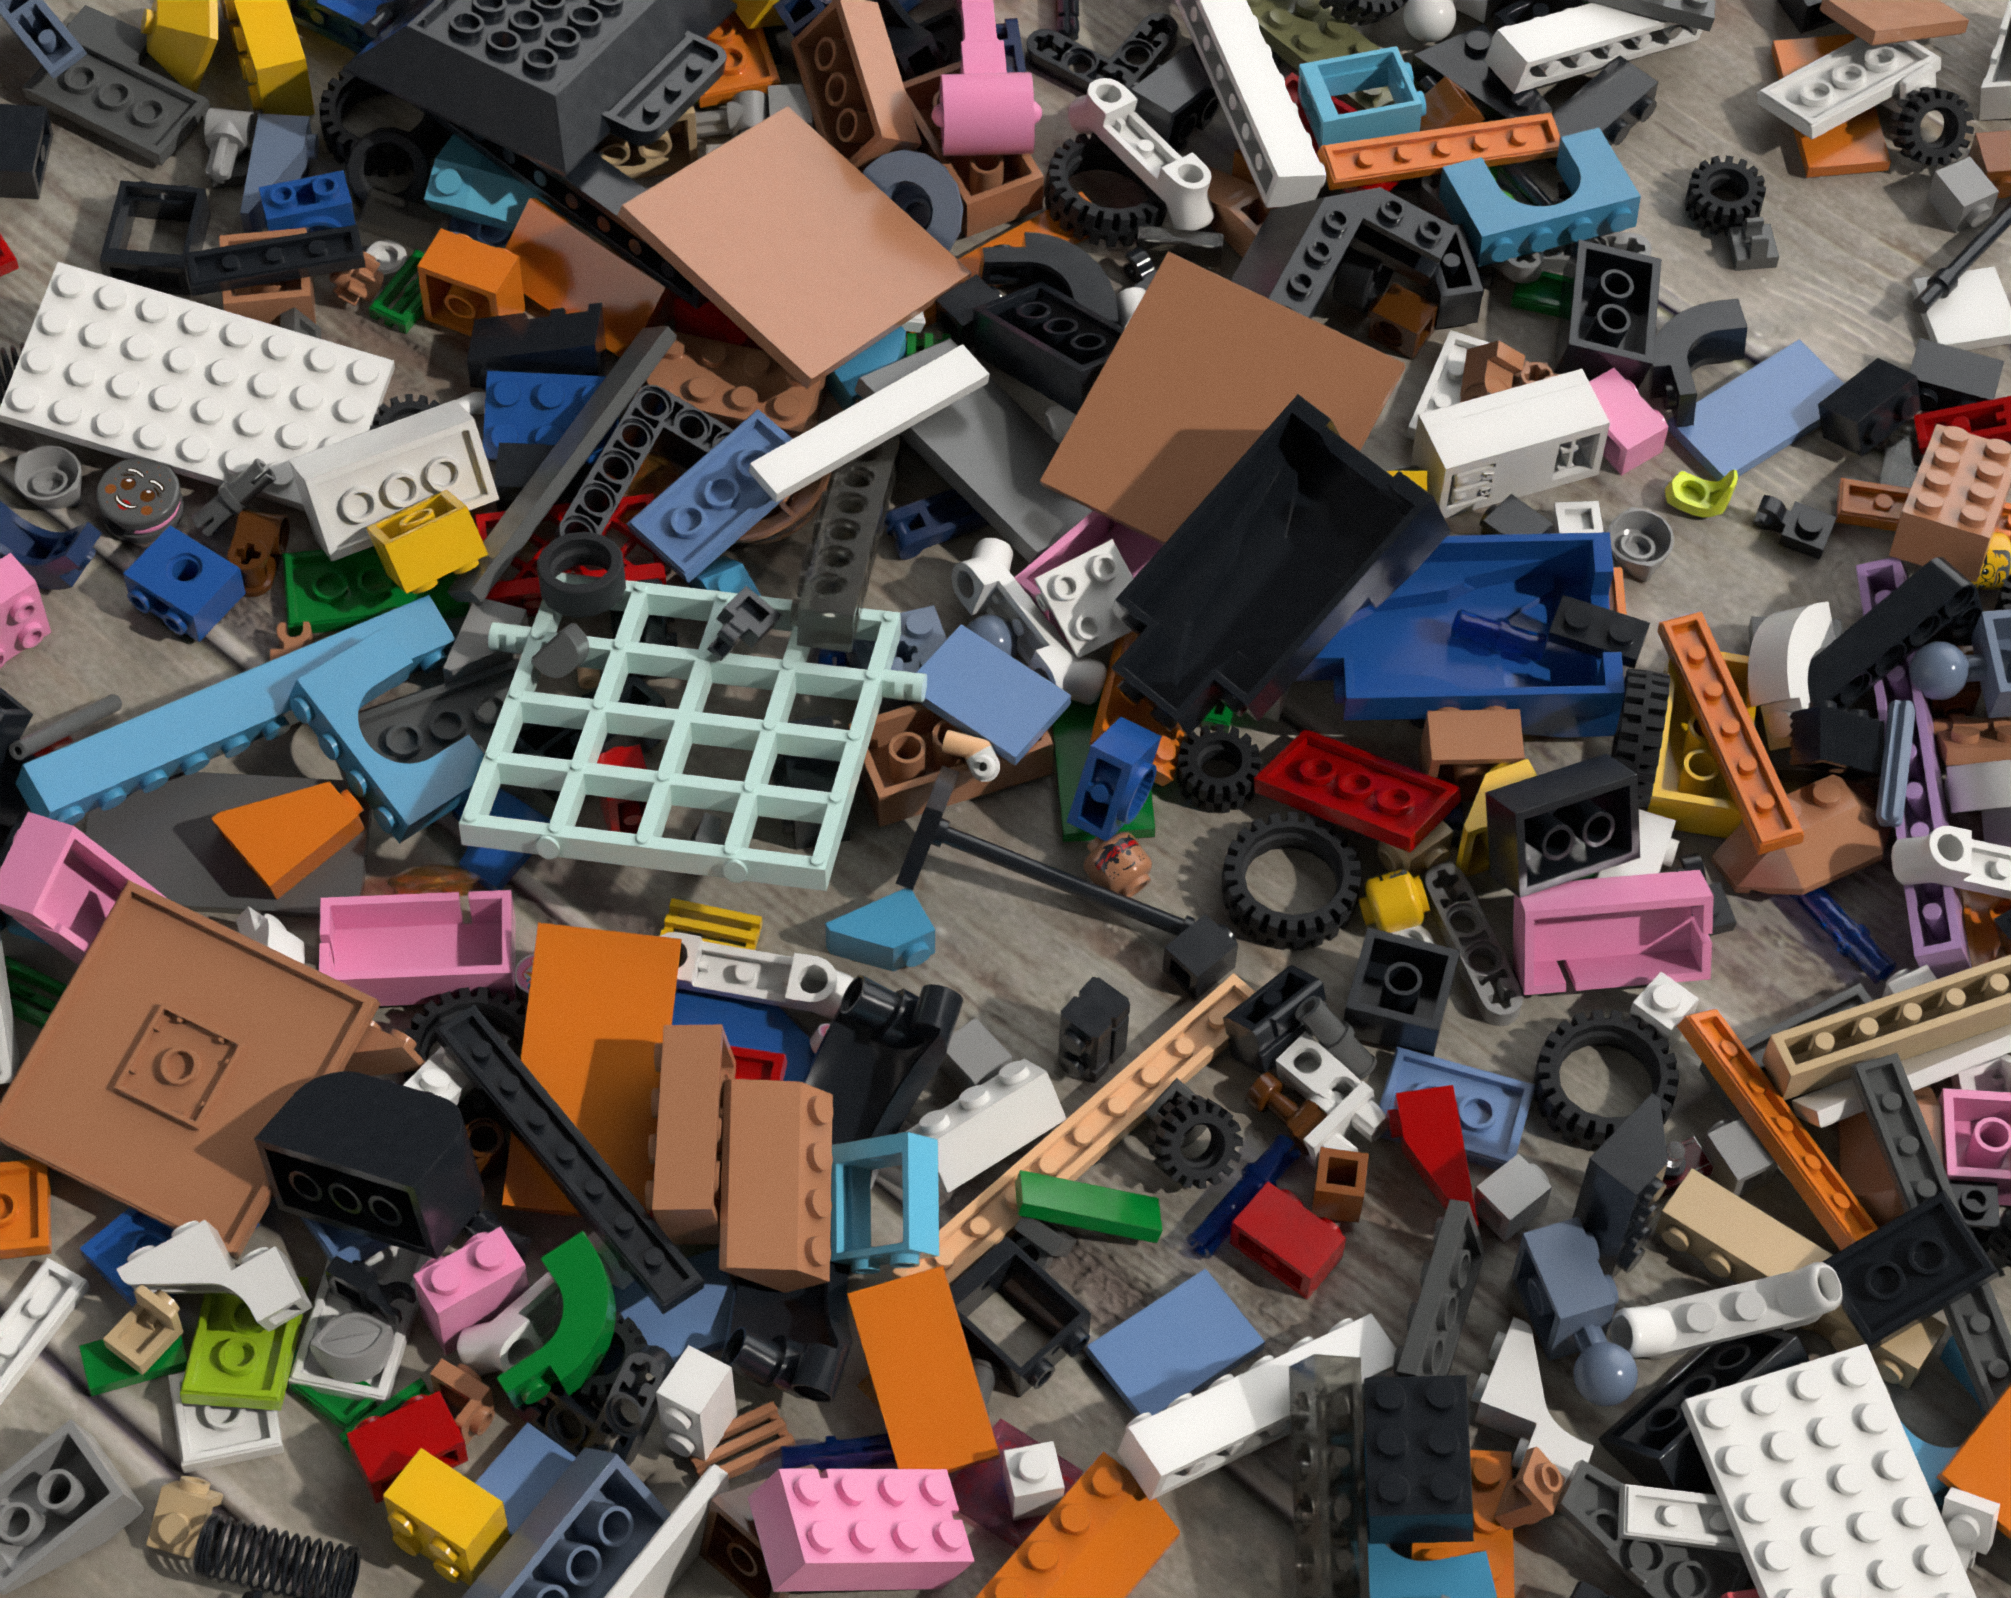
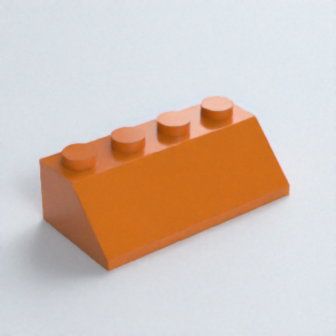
M1103 1451L975 1598H1127L1180 1536V1530L1156 1498L1149 1501L1131 1472Z

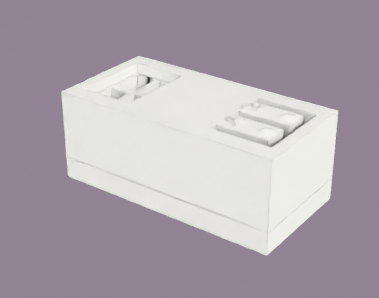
M1583 369L1419 414L1410 466L1416 465L1420 468V471H1427V492L1434 497L1444 518L1501 503L1510 494L1518 498L1599 475L1610 421Z
M456 400L288 460L314 539L331 561L374 546L366 527L446 489L462 501L469 510L499 500L475 419Z

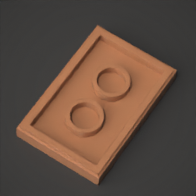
M1822 0L1820 11L1872 46L1959 35L1966 32L1969 19L1939 0Z

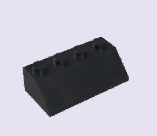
M1042 281L973 308L975 355L1075 415L1079 412L1125 329Z
M1653 1093L1589 1158L1572 1217H1579L1585 1233L1591 1232L1594 1235L1599 1248V1265L1604 1276L1609 1274L1613 1279L1621 1270L1626 1273L1631 1272L1644 1256L1645 1250L1641 1246L1652 1232V1228L1648 1224L1659 1210V1206L1655 1202L1660 1198L1667 1186L1662 1181L1668 1165L1661 1104L1660 1099Z
M1776 1329L1700 1347L1598 1439L1602 1447L1643 1486L1703 1493L1704 1488L1712 1481L1680 1406L1684 1400L1810 1360L1798 1336Z

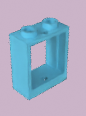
M1397 46L1299 64L1298 97L1319 148L1322 145L1420 131L1421 117L1426 115L1425 97L1422 91H1416L1412 67L1409 62L1403 61ZM1388 86L1395 104L1338 115L1331 96Z
M903 1132L832 1145L831 1262L850 1265L851 1272L855 1274H875L880 1272V1265L890 1264V1267L914 1268L920 1266V1259L939 1256L938 1139L911 1132ZM902 1165L903 1242L871 1247L870 1170Z

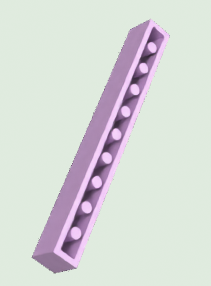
M1891 557L1856 565L1863 616L1909 578L1901 559ZM1921 646L1874 685L1879 721H1884V742L1889 704L1893 700H1909L1913 702L1916 711L1903 823L1899 827H1895L1897 840L1927 836L1936 828L1949 826L1930 700L1923 695L1922 690L1913 684L1909 675L1911 660ZM1937 883L1904 885L1914 956L1919 968L1928 965L1937 979L1972 968L1959 888Z

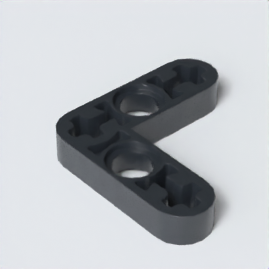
M1165 13L1148 15L1110 59L1056 31L1039 29L1031 33L1027 39L1026 59L1033 68L1085 95L1090 83L1101 78L1116 80L1129 90L1134 82H1141L1149 76L1155 67L1162 63L1175 48L1178 24L1172 16ZM1152 34H1155V35H1157V36L1153 39V45H1152V44H1151ZM1133 54H1139L1147 58L1148 61L1141 65H1134L1129 63L1126 58ZM1077 62L1085 63L1090 67V70L1084 73H1076L1070 70L1069 66Z
M648 1345L629 1355L601 1411L576 1393L568 1396L559 1381L550 1385V1391L535 1404L523 1403L515 1408L508 1396L507 1400L511 1410L519 1418L534 1426L575 1457L580 1454L584 1447L609 1452L610 1448L606 1443L615 1439L618 1434L623 1436L616 1440L611 1453L618 1454L627 1466H630L635 1460L658 1412L656 1392L674 1367V1362L670 1354L657 1345ZM648 1361L652 1365L650 1373L654 1378L645 1382L642 1387L636 1386L644 1381L648 1368L643 1363ZM623 1398L631 1400L636 1405L639 1413L637 1423L629 1422L623 1416L620 1407ZM555 1402L556 1405L553 1407L550 1403ZM564 1411H570L577 1416L580 1422V1432L578 1435L570 1433L565 1428L562 1418Z

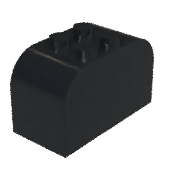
M352 1071L334 1072L315 1078L298 1089L254 1138L279 1210L434 1259H438L474 1216L484 1198L483 1182L459 1108L452 1101L435 1095L432 1092L410 1088L388 1079L383 1080Z

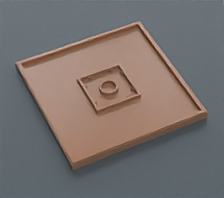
M789 106L621 206L617 215L806 389L935 304L937 298L968 280L972 273Z
M1168 252L1040 482L1042 486L1164 545L1297 394L1331 418L1340 436L1360 451L1405 370V363Z
M128 880L0 1101V1143L174 1230L191 1221H198L200 1223L206 1220L220 1234L231 1258L238 1261L274 1196L254 1138L303 1085L320 1076L344 1071L378 1010L380 1002L370 995Z

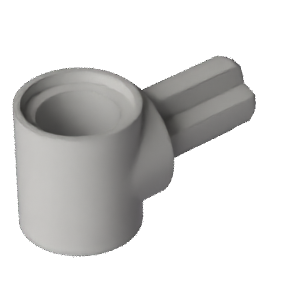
M746 90L735 94L732 97V102L727 103V109L695 113L697 138L731 134L733 139L770 117L768 95L757 90Z
M218 108L208 109L205 119L204 136L205 143L211 152L206 167V175L208 178L214 179L215 183H223L224 180L230 179L236 157L242 155L244 150H251L255 134V116L253 112Z

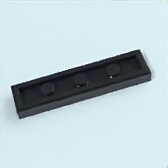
M358 224L184 253L192 296L366 267Z

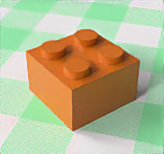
M442 228L439 230L417 265L425 320L472 336L474 319L524 313L525 302L518 255L502 247L495 248L475 241L465 234H456Z

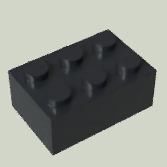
M1578 240L1563 269L1553 373L1565 374L1583 369L1588 381H1591L1608 370L1615 368L1625 380H1630L1637 390L1639 389L1653 364L1662 259Z
M1607 753L1485 792L1490 876L1519 898L1641 858L1637 773Z
M1467 1375L1364 1378L1370 1544L1474 1542Z

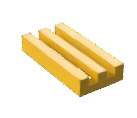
M671 898L669 913L666 914L664 930H661L660 936L668 932H674L675 929L699 933L707 938L717 940L724 938L746 943V946L743 947L702 938L704 942L755 950L763 921L762 916Z

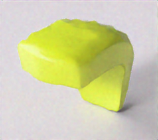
M1731 470L1719 481H1708L1688 474L1685 471H1680L1668 482L1665 488L1667 503L1681 511L1702 518L1721 515L1731 500L1738 482V473L1736 470Z

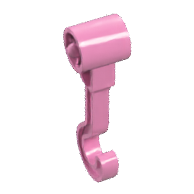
M956 0L957 11L961 15L963 41H961L962 58L960 74L940 75V104L933 108L931 115L934 124L941 127L943 156L1033 154L1035 124L1042 117V109L1034 101L1032 73H1007L1004 40L997 38L993 0Z

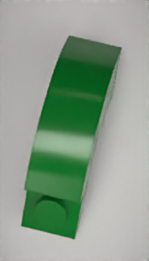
M583 1231L541 1258L548 1274L562 1294L563 1314L554 1336L543 1347L496 1377L515 1408L523 1403L532 1404L542 1399L550 1391V1385L557 1381L560 1382L567 1395L570 1396L593 1375L610 1346L616 1321L615 1295L607 1271L595 1248Z

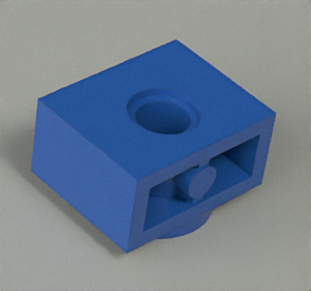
M344 170L259 187L267 231L306 228L308 233L356 225Z
M171 525L123 573L128 591L127 597L135 608L143 613L150 611L163 619L166 626L176 634L183 635L185 633L198 642L246 594L241 570L238 566Z
M1120 717L1090 747L1066 822L1104 841H1108L1124 824H1130L1140 812L1153 786L1157 771L1153 761L1162 736L1123 717Z

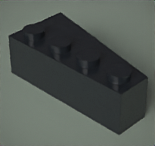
M1194 42L1189 46H1182L1173 58L1165 64H1158L1149 76L1141 82H1134L1129 88V91L1138 99L1135 112L1178 154L1187 147L1188 141L1186 139L1190 136L1193 129L1197 127L1203 131L1212 121L1220 105V101Z

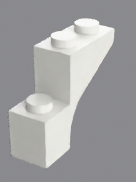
M206 1220L200 1223L198 1221H191L179 1226L172 1232L171 1239L156 1247L149 1245L136 1250L128 1256V1263L117 1268L121 1279L126 1284L132 1286L134 1290L142 1284L153 1293L157 1290H162L166 1294L227 1293L243 1299L251 1310L256 1322L268 1332L313 1308L287 1256L276 1246L271 1249L262 1247L248 1253L242 1258V1265L236 1268L220 1234Z
M1513 1317L1507 1334L1498 1331L1492 1344L1488 1359L1496 1363L1491 1375L1481 1373L1471 1399V1401L1479 1404L1475 1422L1520 1439L1511 1466L1520 1469L1527 1449L1538 1447L1566 1478V1483L1576 1462L1580 1460L1589 1462L1594 1445L1573 1437L1564 1431L1551 1417L1545 1403L1532 1329L1525 1321Z

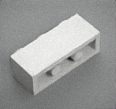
M1024 1058L1021 1061H1014L1005 1065L997 1076L984 1084L966 1089L961 1093L958 1100L945 1108L927 1113L920 1119L919 1124L906 1132L938 1139V1186L949 1193L1067 1118L1047 1071Z

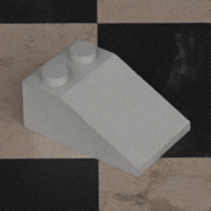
M72 1419L0 1475V1593L2 1595H6L106 1543L146 1511L95 1438Z

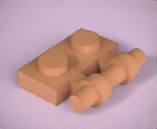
M1949 713L1948 718H1932L1935 736H1937V751L1946 765L2011 760V717L1966 718L1964 713Z

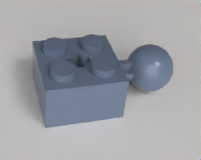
M934 605L900 613L901 636L891 670L916 673L947 640ZM987 614L975 618L967 625L966 628L1015 659L1018 653V636L1015 635L1012 624L1007 619L998 615ZM847 638L846 657L850 668L868 670L876 641ZM883 697L878 715L918 702Z
M2011 609L1984 611L1981 613L1971 636L1974 655H1964L1959 648L1947 642L1926 644L1914 654L1909 667V675L1913 684L1922 690L1925 697L1933 700L1949 699L1957 695L1967 682L1980 681L1988 718L2011 716Z
M1579 1217L1525 1232L1522 1235L1512 1278L1547 1360L1551 1361L1580 1352L1573 1371L1574 1382L1579 1393L1587 1401L1598 1406L1607 1407L1622 1403L1633 1393L1636 1387L1638 1370L1633 1357L1626 1349L1617 1344L1607 1342L1606 1333L1609 1324L1612 1322L1613 1311L1616 1303L1619 1301V1296L1613 1278L1609 1274L1604 1276L1599 1265L1600 1254L1594 1235L1591 1232L1585 1233Z

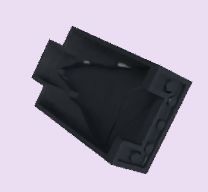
M1297 394L1115 599L1125 613L1121 620L1138 635L1136 640L1111 667L1121 680L1117 688L1136 705L1143 699L1154 708L1149 714L1166 730L1171 731L1176 726L1187 736L1195 730L1220 700L1239 717L1247 712L1259 722L1356 611L1369 605L1375 609L1416 572L1451 532L1434 497L1402 472L1398 471L1393 477L1340 436L1331 418Z

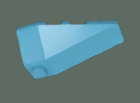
M454 134L435 158L424 197L426 203L435 213L514 231L529 198H538L576 223Z

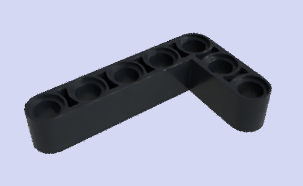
M657 385L642 387L636 393L549 543L569 533L591 532L602 534L651 448L688 470L728 436L733 429ZM606 474L613 476L616 480L610 478ZM587 506L594 508L597 512L591 511ZM582 565L573 566L566 570H575L577 568H580Z
M1936 557L1930 560L1811 659L1808 668L1810 702L1818 700L1833 701L1837 703V709H1840V711L1845 710L1933 635L1942 642H1947L1954 646H1972L1971 636L1981 613L1984 612L1976 586L1944 557Z

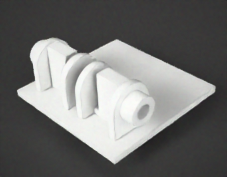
M1113 539L1034 578L1041 591L1040 594L1036 595V601L1040 609L1044 612L1049 609L1052 611L1077 659L1132 632L1121 620L1125 613L1115 599L1134 578Z

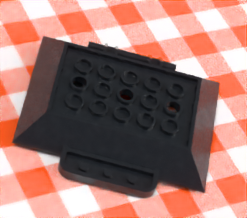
M387 0L376 8V14L363 26L365 33L369 37L376 38L343 66V71L566 177L609 133L636 146H645L656 142L724 74L727 58L726 52L721 46L706 38L737 9L738 5L731 0Z

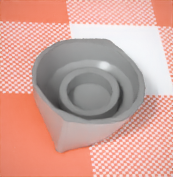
M48 445L37 447L18 456L14 471V481L19 491L27 499L38 506L49 509L79 506L82 503L81 465L71 451L60 446Z
M1630 507L1618 515L1608 527L1612 554L1615 560L1626 572L1644 582L1650 580L1651 576L1672 551L1674 543L1673 531L1670 525L1654 512Z
M347 1311L327 1322L309 1342V1346L314 1358L329 1376L337 1381L359 1383L371 1379L382 1371L392 1353L395 1338L392 1327L381 1322L371 1314L360 1311Z

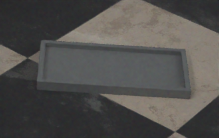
M947 339L859 378L855 391L865 399L957 348L958 345L951 339ZM990 377L986 385L899 433L1030 564L1093 511L1042 486L1040 479L1056 453L1059 444Z
M180 772L169 777L163 786L154 791L144 793L140 789L127 795V798L121 804L112 809L103 811L98 807L89 811L85 835L162 893L167 899L194 912L241 914L249 906L261 915L271 914L281 917L320 919L321 898L363 896L372 807L363 796L359 797L352 791L347 780L196 772L191 775H185L184 772ZM329 781L339 793L347 789L364 810L359 814L365 830L278 900L222 837L211 819L218 812Z

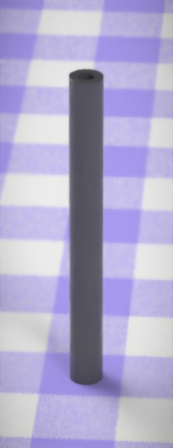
M110 694L13 742L9 748L10 754L14 759L22 760L119 711L122 707V701L119 696Z

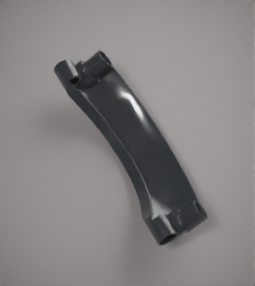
M858 975L852 980L845 990L841 1004L803 1079V1083L833 1095L832 1145L898 1133L919 1095L946 1056L963 1004V998L959 993L945 986L928 984L922 987L920 996H917L904 988L894 992L863 975ZM880 1169L870 1170V1192ZM830 1230V1248H831V1230ZM830 1258V1282L786 1293L736 1276L721 1362L732 1367V1372L765 1388L775 1387L796 1398L815 1402H833L852 1346L847 1316V1290L850 1265L831 1262Z

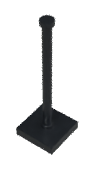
M943 765L895 883L913 890L930 846L934 845L940 848L941 844H945L1175 936H1179L1196 920V918L1188 915L1183 919L950 827V821L942 818L960 772Z

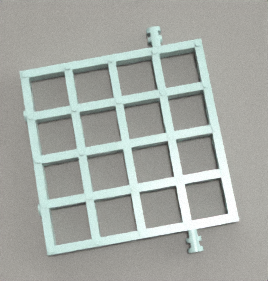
M560 573L556 578L564 583L578 585L591 583L601 577ZM626 580V589L621 600L610 609L624 611L615 639L587 636L589 653L586 660L579 667L604 670L594 699L535 692L541 672L531 662L533 660L532 657L558 634L557 629L562 615L549 608L543 599L532 627L493 622L488 636L489 649L491 651L520 653L522 656L459 822L462 845L538 854L545 859L562 857L727 878L733 883L751 881L827 891L882 698L922 703L925 699L927 674L891 670L901 636L900 612L759 596L782 615L772 629L792 631L783 660L729 653L720 661L707 648L718 637L717 633L724 626L716 618L738 593ZM648 615L708 621L699 649L640 643L639 641ZM814 634L876 641L868 670L807 663L806 660ZM628 673L688 680L679 709L618 702ZM712 683L773 690L764 720L704 713L703 709ZM796 693L857 700L858 704L850 730L787 723ZM531 723L582 730L573 759L565 760L512 753L522 724ZM607 733L668 740L658 771L597 764ZM692 743L754 751L745 781L682 774ZM777 754L840 761L832 792L768 785ZM500 784L561 791L550 823L489 816ZM594 795L647 802L637 834L575 827L585 796ZM671 806L734 813L725 845L663 838L662 834ZM758 816L822 824L813 856L748 848Z

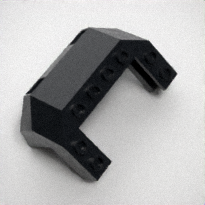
M1381 187L1271 209L1231 281L1312 319L1337 274L1341 261L1349 247L1426 287L1457 228Z

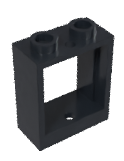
M121 180L99 260L102 274L167 294L191 296L184 253L203 249L211 217L205 188L190 185L176 186L155 184L147 181L133 182ZM135 217L190 222L182 255L127 250Z
M1007 1236L950 1286L968 1350L978 1359L996 1365L1001 1371L998 1378L1019 1398L1031 1387L1034 1389L1042 1387L1055 1372L1054 1366L1066 1355L1069 1357L1077 1355L1090 1339L1091 1313ZM1010 1278L1065 1327L1022 1367L1016 1364L967 1318Z

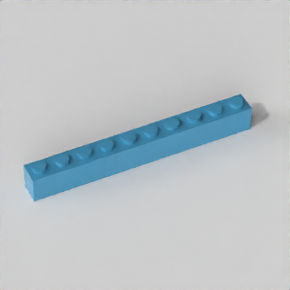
M427 595L22 765L16 785L32 813L74 825L85 816V813L98 807L103 811L112 809L121 804L127 798V795L140 789L144 793L154 791L163 786L169 777L180 772H184L185 775L194 774L206 767L210 760L224 754L226 758H230L240 754L250 746L251 742L265 737L266 740L280 737L290 729V725L300 722L294 715L290 700L288 699L296 680L385 626L413 661L403 682L409 678L410 674L419 670L429 673L443 666L456 639L430 595Z

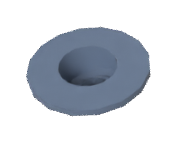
M904 149L883 154L864 169L863 174L944 248L948 251L951 250L961 232L963 204L958 185L944 165L926 153L917 152V149L915 151Z

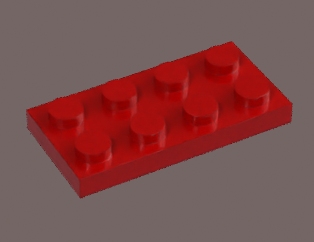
M1304 729L1254 777V791L1257 794L1410 853L1461 802L1459 786Z

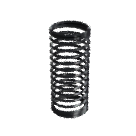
M212 1513L205 1520L197 1540L193 1559V1571L196 1578L201 1577V1579L213 1580L216 1577L218 1583H223L227 1580L230 1586L238 1583L240 1588H246L249 1585L251 1591L260 1588L263 1594H266L271 1590L273 1596H278L282 1593L284 1598H291L292 1596L294 1598H308V1592L313 1582L314 1595L312 1598H319L324 1584L325 1598H352L359 1574L361 1554L358 1547L349 1546L345 1550L342 1543L337 1545L334 1550L332 1541H328L323 1547L321 1538L316 1539L312 1544L309 1535L304 1537L302 1542L299 1533H295L290 1539L288 1530L283 1531L279 1536L277 1528H273L268 1534L266 1525H262L257 1531L255 1522L250 1523L246 1528L244 1520H240L235 1526L233 1517L228 1518L224 1523L222 1514ZM230 1524L228 1541L222 1559L219 1563L222 1543L227 1528ZM241 1527L238 1547L234 1559L231 1563L233 1546L239 1528ZM252 1529L249 1549L246 1555V1559L242 1566L245 1545L247 1542V1538L250 1534V1531ZM262 1532H263L262 1543H261L259 1555H258L256 1564H255V1566H254V1568H253V1562H254V1557H255L256 1548H257V1545H258V1541H259V1539H260V1536H261V1534H262ZM273 1535H274L271 1554H270V1557H269L267 1566H266L265 1571H264V1565H265V1560H266L267 1551H268V1548H269V1544H270V1542H271V1539H272V1537H273ZM285 1537L282 1556L277 1571L275 1573L278 1554L283 1539ZM296 1540L293 1559L286 1576L290 1553ZM306 1545L304 1561L297 1578L301 1556ZM316 1548H317V1555H316V1559H315V1564H314V1567H313L311 1576H310V1578H309V1572H310V1567H311L312 1559H313L315 1550H316ZM328 1551L326 1566L323 1572L322 1579L320 1581L323 1562ZM338 1553H339V1560H338V1564H337V1569H336V1572H335V1575H334V1578H333V1581H332V1584H331V1579H332V1573H333L334 1565H335V1562H336V1559H337V1556H338ZM225 1564V1576L220 1578L219 1573ZM236 1567V1579L231 1581L230 1576ZM248 1567L247 1581L242 1583L241 1578ZM259 1569L258 1584L253 1586L252 1581ZM270 1572V1585L266 1589H264L263 1583L265 1582ZM281 1574V1588L278 1591H275L274 1586ZM292 1577V1590L289 1594H286V1587ZM303 1579V1593L298 1597L297 1589Z

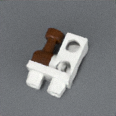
M1306 1032L1276 1059L1278 1079L1270 1072L1264 1073L1251 1085L1245 1097V1102L1256 1111L1265 1112L1270 1110L1288 1128L1289 1139L1293 1148L1306 1155V1160L1316 1169L1320 1147L1358 1152V1148L1347 1140L1355 1130L1370 1142H1373L1389 1127L1387 1115L1375 1103L1374 1090L1364 1081L1361 1082L1347 1067ZM1283 1084L1291 1091L1295 1089L1306 1100L1300 1106L1282 1094Z

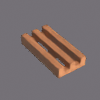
M774 1401L734 1418L718 1444L767 1421H770V1423L714 1448L706 1461L692 1455L688 1457L699 1479L705 1473V1467L730 1455L738 1454L777 1434L779 1439L732 1460L719 1468L728 1473L730 1480L796 1449L795 1440L792 1434H789L787 1431L786 1423L779 1416L778 1408Z

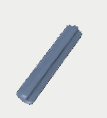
M1893 700L1889 704L1876 810L1878 824L1882 827H1899L1903 823L1916 712L1913 702L1909 700Z

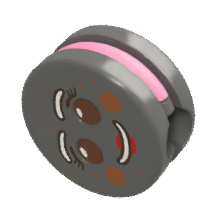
M142 458L126 459L108 469L98 483L97 502L103 523L113 536L122 541L136 544L154 542L170 525L176 528L182 519L184 502L179 481L174 471L165 464Z

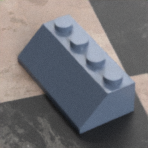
M584 1447L462 1598H604L671 1514L618 1454Z

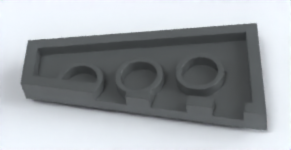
M1584 1460L1574 1464L1561 1491L1556 1509L1649 1598H1721V1595L1727 1592L1744 1590L1750 1573L1740 1553L1618 1538L1619 1487L1624 1484Z

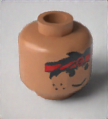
M1118 833L1108 841L1095 837L1087 845L1091 853L1084 860L1083 868L1093 883L1130 898L1150 883L1151 878L1148 874L1152 869V861L1131 833Z

